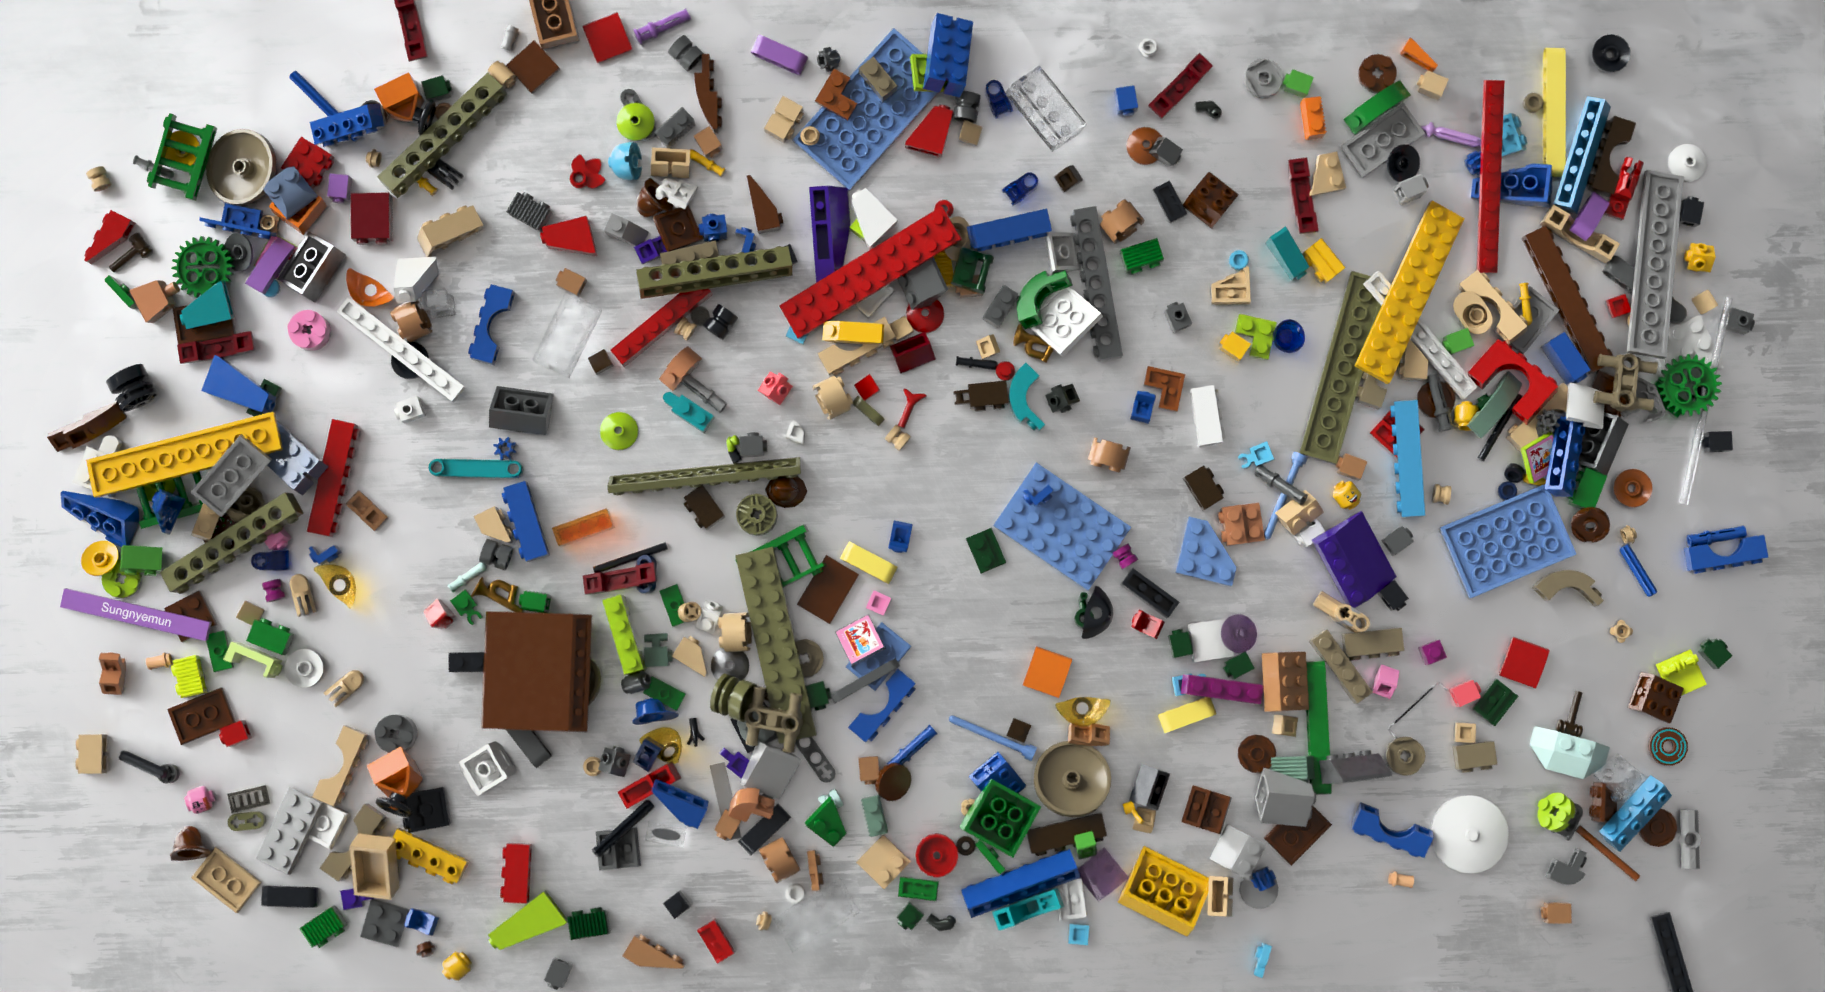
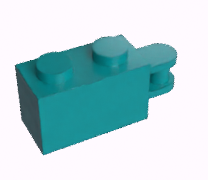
M666 392L663 395L664 402L672 407L671 411L675 415L705 434L715 419L712 414L683 395L680 398L671 392Z

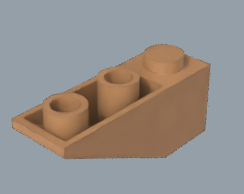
M642 934L633 937L623 954L624 958L642 967L683 969L686 965L682 963L683 959L675 954L673 956L667 954L666 948L659 944L654 946L649 943L650 939Z

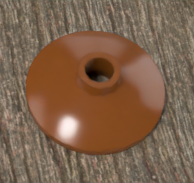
M1141 127L1134 130L1130 134L1126 145L1130 158L1142 165H1149L1158 161V159L1149 154V151L1157 138L1162 137L1161 134L1150 127ZM1145 141L1149 142L1150 146L1147 148L1143 146V142Z
M1628 469L1617 476L1614 482V494L1623 505L1639 507L1645 504L1651 497L1652 483L1643 471ZM1629 485L1634 487L1633 492L1628 490Z

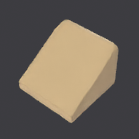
M964 120L959 141L977 146L982 127Z
M1709 290L1692 298V302L1701 315L1718 306Z
M905 316L889 324L896 336L897 342L914 333Z
M244 601L236 618L253 625L254 620H260L265 610L249 601Z
M1274 715L1272 733L1296 737L1298 718Z
M1137 806L1136 811L1144 822L1140 824L1135 818L1132 829L1151 833L1154 827L1156 810Z

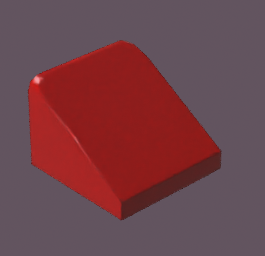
M870 374L854 384L864 401L880 392Z

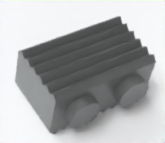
M681 107L654 133L666 148H670V146L676 144V141L681 139V136L687 134L690 128L695 126V121Z
M517 192L506 212L535 230L542 232V227L547 224L552 215L551 210H549L550 206L542 201L539 203L533 201L534 197L526 192H523V194Z
M1003 285L984 314L983 320L995 328H1000L1006 315H1008V312L1016 303L1019 297L1018 293Z

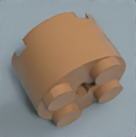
M1124 199L1117 204V208L1112 212L1109 210L1101 216L1103 220L1100 226L1114 244H1117V240L1122 242L1136 232L1138 223L1142 225L1145 220L1132 203Z
M418 299L416 302H405L390 312L392 319L399 326L398 333L402 339L406 338L409 342H413L433 332V330L429 329L432 327L426 310L424 307L419 308L417 305L420 303Z
M1094 437L1088 460H1091L1090 464L1102 467V464L1110 466L1109 470L1119 473L1121 469L1125 470L1131 447L1127 446L1125 450L1122 449L1123 445L1104 439L1100 443L1097 442L1098 438Z
M783 837L759 849L763 859L767 858L764 862L768 870L774 871L772 876L777 884L800 871Z

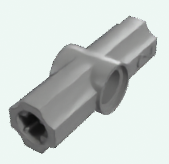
M1680 810L1681 834L1679 835V843L1681 844L1682 869H1700L1699 845L1701 843V836L1699 835L1698 810ZM1689 834L1693 836V842L1690 845L1686 841Z

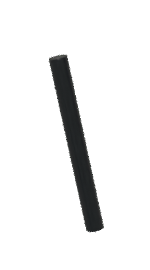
M1517 394L1505 412L1506 414L1499 420L1477 458L1484 462L1510 419L1512 408L1523 397L1521 394Z
M666 542L594 566L593 570L594 573L603 572L638 560L642 555H653L667 550L668 547Z

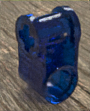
M998 80L989 81L985 88V95L994 118L996 119L999 115L1008 111L1010 113L1013 112L1002 84ZM990 86H996L998 87L999 92L997 94H991L988 88Z
M1026 173L1004 187L1002 192L1007 194L1012 201V206H1014L1037 189L1038 178L1034 173ZM1027 178H1032L1035 184L1028 187L1024 181Z
M289 550L256 553L251 558V564L258 570H290ZM261 557L265 559V563H262V566L257 564V560H260Z

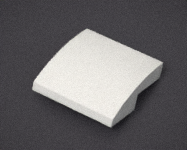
M1569 383L1566 420L1581 422L1584 427L1603 429L1604 404L1593 402L1594 393L1599 390L1576 383Z
M1228 618L1187 624L1193 651V663L1234 656Z

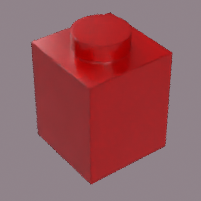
M246 720L220 728L221 733L219 737L222 744H225L226 747L252 739Z

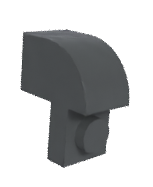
M1575 848L1568 865L1553 859L1545 877L1565 885L1578 883L1585 876V873L1579 871L1580 867L1583 868L1586 863V852Z

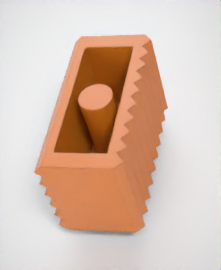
M1320 96L1304 98L1300 103L1305 140L1323 138L1327 132L1325 130L1326 124L1323 119L1325 116H1323L1322 98Z

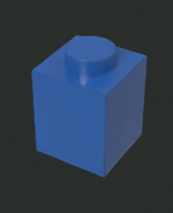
M1135 85L1116 88L1114 93L1118 114H1123V116L1133 115L1138 109Z

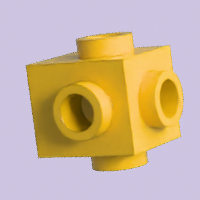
M1691 243L1689 250H1686L1684 254L1687 268L1693 271L1711 272L1716 258L1714 246L1703 243Z

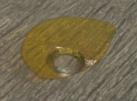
M325 564L316 566L314 571L321 577L328 590L351 609L356 595V584L353 575L346 568L339 565ZM337 579H342L345 582L344 590L336 591L333 584Z
M1078 697L1056 703L1055 705L1059 713L1068 722L1076 726L1086 727L1095 724L1103 717L1110 706V700ZM1085 702L1088 705V712L1086 714H1079L1076 710L1077 704Z
M662 727L650 731L640 738L641 744L649 736L664 746L657 757L658 759L667 763H679L682 744L679 733L676 730ZM673 747L675 749L674 754L670 757H665V749Z

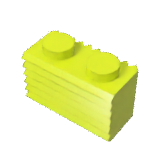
M199 655L173 660L174 665H171L173 676L177 678L178 684L175 685V688L181 698L208 693Z

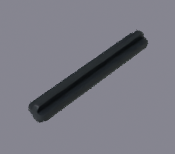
M650 800L643 802L592 849L594 855L601 857L654 808L653 803Z

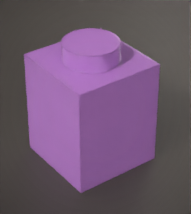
M329 174L327 196L332 202L343 204L344 201H350L352 178L349 175Z

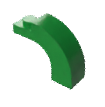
M1399 80L1360 105L1354 112L1344 118V121L1355 135L1411 95Z
M1043 271L1034 276L1024 286L1017 301V315L1019 322L1025 330L1043 324L1040 308L1048 295L1073 286L1071 278L1066 271L1056 272L1049 276L1047 271Z

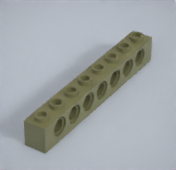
M487 72L377 176L381 183L396 198L405 194L414 182L419 181L422 175L436 164L438 159L446 155L453 145L460 142L469 130L475 128L483 117L487 116L497 104L504 100L507 92L503 86Z
M778 246L773 249H758L747 253L739 252L734 255H720L708 259L701 258L695 261H681L675 264L643 267L636 269L640 298L645 299L792 276V261L789 247Z
M285 492L161 571L160 574L170 592L182 594L188 591L189 586L192 584H198L205 580L206 575L218 572L222 565L235 561L236 556L239 554H245L255 544L265 542L272 533L276 534L282 531L283 526L296 522L299 520V516L304 513L294 494ZM281 510L282 516L278 519V512ZM265 520V521H266V526H265V528L263 529V528H262V522ZM249 530L250 537L247 539L246 533ZM234 540L235 545L232 549L231 542ZM218 550L219 556L216 559L215 553ZM201 560L203 561V567H202V568H200V562H201ZM187 570L188 575L185 579L184 572Z

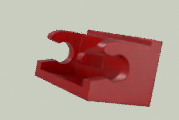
M716 919L697 930L716 963L735 953Z

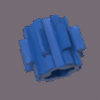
M1475 151L1467 155L1468 159L1464 160L1472 175H1479L1481 151Z
M509 437L505 441L499 438V443L493 444L497 448L494 455H500V460H504L505 457L512 460L511 455L517 453L513 447L517 444L515 442L510 443ZM507 444V447H509L510 449L509 451L504 452L503 450H501V447H505Z
M1268 867L1261 868L1252 873L1253 879L1251 881L1259 891L1266 890L1276 884L1274 881L1276 876L1273 870H1269Z

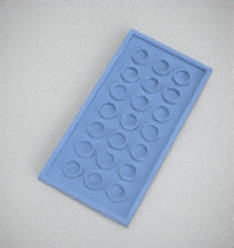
M895 28L890 31L860 66L874 56L896 83L897 91L882 102L859 74V69L857 68L851 74L850 81L842 95L857 103L849 120L847 121L822 107L804 126V128L808 126L815 127L820 135L819 141L812 146L805 145L800 136L802 130L793 139L795 144L849 191L938 94V92L914 91L910 56L911 54L923 53Z

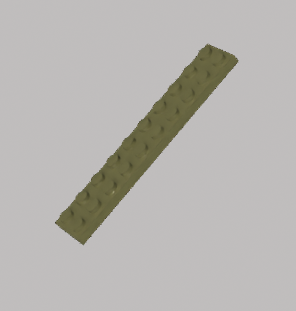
M1351 271L1299 451V453L1332 464H1337L1363 373L1362 370L1355 367V363L1381 309L1380 303L1363 285L1371 276Z
M800 457L615 475L609 477L607 487L608 493L622 495L628 491L642 493L647 489L661 491L667 487L680 489L682 486L687 485L694 488L707 483L715 486L727 481L730 484L739 483L740 480L754 482L758 481L759 478L774 480L778 476L793 478L797 477V474H801Z
M774 546L735 555L770 707L789 710L790 694H802L800 712L803 714L804 723L800 729V734L796 736V740L816 736L817 731ZM790 718L789 724L795 728L796 722ZM776 731L779 744L784 743L785 734Z

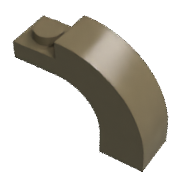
M1574 570L1550 573L1541 578L1532 587L1545 601L1550 600L1559 590L1565 587L1579 591L1594 607L1599 606L1604 601L1601 598L1602 594L1596 588L1590 587L1595 580L1582 572Z

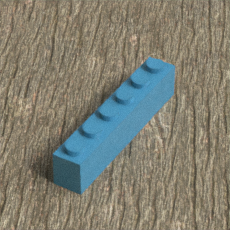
M1589 96L1586 98L1553 203L1565 212L1578 214L1611 106L1605 99Z
M1418 400L1394 401V405L1390 406L1391 417H1395V425H1392V436H1396L1397 443L1393 444V454L1397 455L1398 463H1394L1395 474H1399V482H1395L1396 494L1400 493V501H1397V513H1401L1402 517L1425 516Z

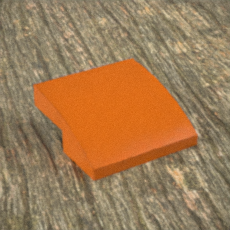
M1036 646L1023 686L1059 698L1072 658Z

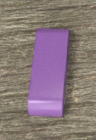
M758 35L751 50V54L797 75H801L808 60V56L762 35Z
M1593 192L1585 201L1569 230L1586 241L1594 232L1610 202L1596 192Z

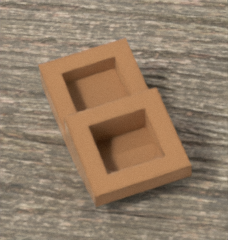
M360 490L345 503L374 531L387 518Z
M1071 723L1068 728V743L1086 746H1108L1110 744V727L1092 723L1090 726Z

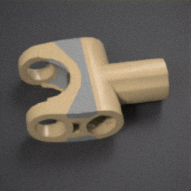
M1323 591L1320 592L1314 601L1313 606L1331 616L1335 622L1351 632H1364L1370 626L1369 618L1350 605L1339 602ZM1357 619L1362 623L1360 629L1356 626Z

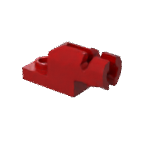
M1626 157L1624 159L1614 195L1609 197L1608 202L1610 204L1604 215L1619 220L1624 219L1629 201L1632 200L1643 168V161L1639 160L1638 163H1634L1630 174L1627 170L1631 167L1633 158Z

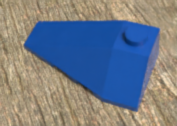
M1529 164L1526 167L1514 168L1501 173L1500 202L1534 207H1550L1552 197V165ZM1480 177L1473 179L1472 199H1479Z

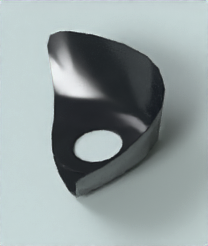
M1095 586L1085 609L1083 639H1088L1102 633L1112 622L1113 607L1111 601L1098 586ZM1093 607H1099L1102 610V616L1099 619L1091 617L1090 611Z

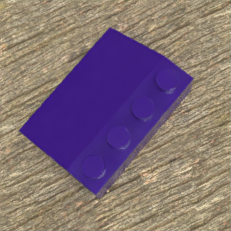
M1362 511L1312 539L1345 604L1353 608L1370 600L1397 577Z

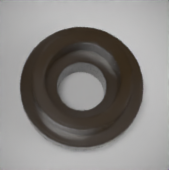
M963 836L958 839L956 847L960 854L967 856L974 852L976 845L971 837ZM964 842H968L970 844V847L968 849L962 848V844Z

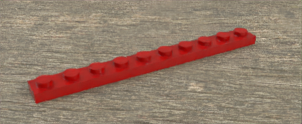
M1484 80L1477 245V270L1480 273H1497L1505 80Z

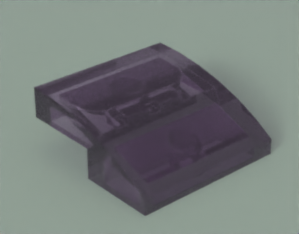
M1102 848L1078 867L1080 878H1082L1084 885L1098 902L1129 878L1105 848Z

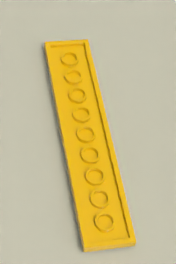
M1433 200L1429 202L1355 363V367L1386 384L1391 382L1465 218Z
M270 412L88 459L86 462L93 496L99 498L211 469L241 434L265 454L281 451L283 447L276 414Z

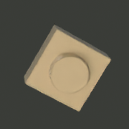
M994 334L976 341L982 359L989 358L1000 352Z
M1455 723L1454 742L1475 743L1476 724Z

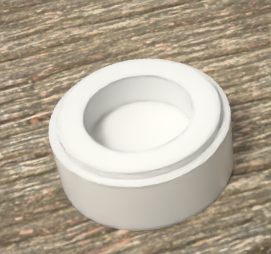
M800 884L790 885L786 890L788 901L794 904L802 902L805 898L803 886Z

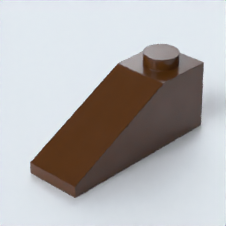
M747 175L758 233L762 234L781 230L780 224H784L782 213L777 212L775 205L753 177Z

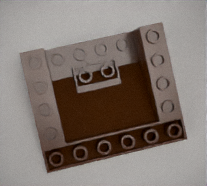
M486 611L481 711L482 729L587 732L592 615Z

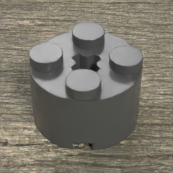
M389 715L377 724L374 731L375 740L378 746L385 752L390 753L399 747L408 751L415 744L417 728L415 723L406 716ZM394 730L400 732L398 734L399 738L393 737Z

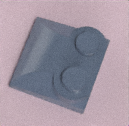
M294 166L285 168L269 180L263 189L287 220L318 197Z

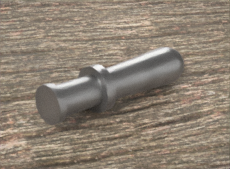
M137 155L133 159L134 165L137 164L144 167L146 171L153 170L154 163H152V160L147 161ZM162 167L160 175L167 179H172L174 172Z

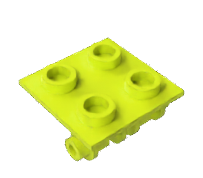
M1691 649L1656 664L1661 678L1684 688L1682 695L1707 685L1697 664L1699 659L1696 654L1693 655Z

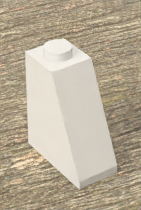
M864 188L862 191L859 189L853 194L852 207L866 245L871 250L897 224L898 220Z
M436 257L397 259L394 281L397 303L417 301L438 275Z

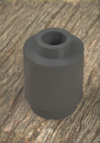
M645 671L627 675L621 681V687L626 694H634L646 690L651 684V678Z

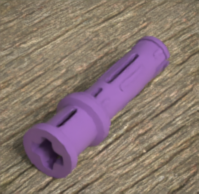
M685 8L655 23L648 22V25L639 29L635 28L633 31L641 45L643 41L652 37L657 38L659 33L687 20H691ZM676 18H679V19H677V20H675V21H673V22H671V23H669V24L664 25V24L667 23V22H670V21H672V20H674V19H676Z

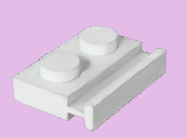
M1077 878L1054 887L1055 889L1058 888L1064 907L1057 909L1059 920L1087 917L1082 878Z

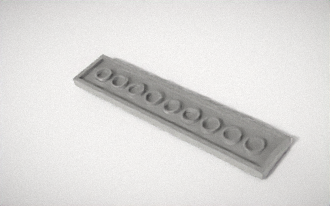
M1652 170L1644 172L1627 353L1659 359L1667 357L1684 176Z

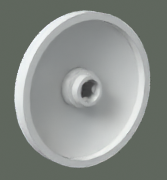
M1472 795L1455 797L1443 804L1436 812L1430 828L1433 831V841L1431 844L1438 858L1446 866L1463 873H1478L1494 866L1505 853L1509 838L1507 822L1502 812L1492 802Z

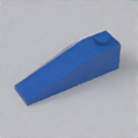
M160 489L153 496L152 508L161 531L165 534H171L186 499Z
M68 491L60 493L61 506L80 521L84 519L91 525L92 530L95 532L99 530L106 535L105 539L119 547L130 545L139 524L138 507L121 500L103 497L95 498L91 495Z

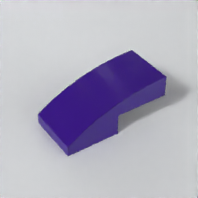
M660 236L649 239L634 247L642 265L660 258V253L667 252Z

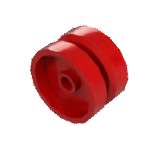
M939 833L929 834L917 845L916 861L921 871L933 877L945 876L952 872L958 860L957 847L948 836ZM934 852L940 853L939 859L933 857Z

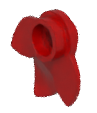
M581 154L573 159L571 164L573 172L570 174L572 186L575 188H583L585 186L597 188L605 182V178L599 174L601 169L600 159L585 161ZM578 176L583 177V180L581 182L576 181V178Z

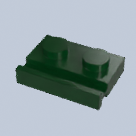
M992 528L966 538L980 574L1006 563Z
M1494 679L1472 710L1491 723V725L1496 726L1518 698V695L1498 679Z

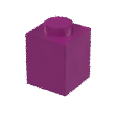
M1435 640L1418 647L1425 665H1430L1447 658L1440 640Z

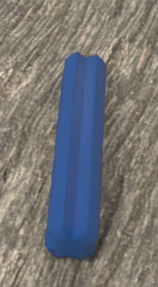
M1627 544L1621 547V554L1646 595L1650 597L1656 594L1657 589L1630 545Z

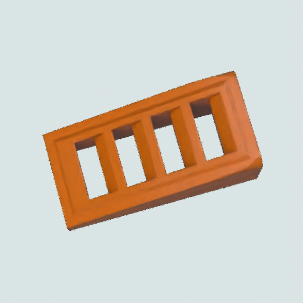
M1411 37L1400 52V55L1428 71L1433 72L1438 66Z

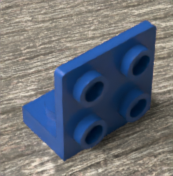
M999 752L995 753L969 775L981 792L990 779L1016 793H1019L1026 787V784Z

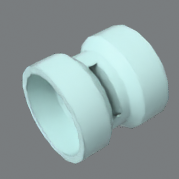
M836 789L831 790L826 796L818 797L821 805L829 796L832 797L837 808L844 805Z

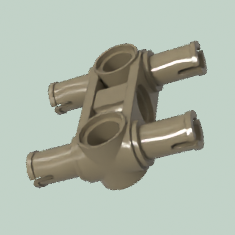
M1631 353L1619 354L1616 357L1599 354L1597 366L1611 367L1615 370L1613 393L1595 391L1593 402L1608 404L1620 412L1626 410L1633 411L1635 409L1652 411L1654 399L1639 398L1636 395L1639 372L1655 375L1658 363L1642 361ZM1624 361L1630 362L1631 368L1626 367ZM1620 397L1627 400V405L1621 403Z
M754 686L752 703L748 705V710L745 713L746 727H748L745 744L757 746L759 729L773 730L785 734L782 751L794 753L796 736L800 734V729L804 723L803 714L800 712L803 695L798 693L790 694L789 710L765 707L763 702L766 688ZM753 711L758 713V721L752 717ZM790 718L795 720V728L789 724Z

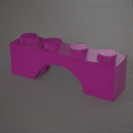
M1183 675L1181 694L1252 704H1261L1263 685L1195 675Z

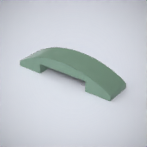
M1507 371L1497 384L1498 388L1484 407L1476 412L1467 424L1479 438L1485 436L1498 422L1521 389L1522 383L1510 371Z

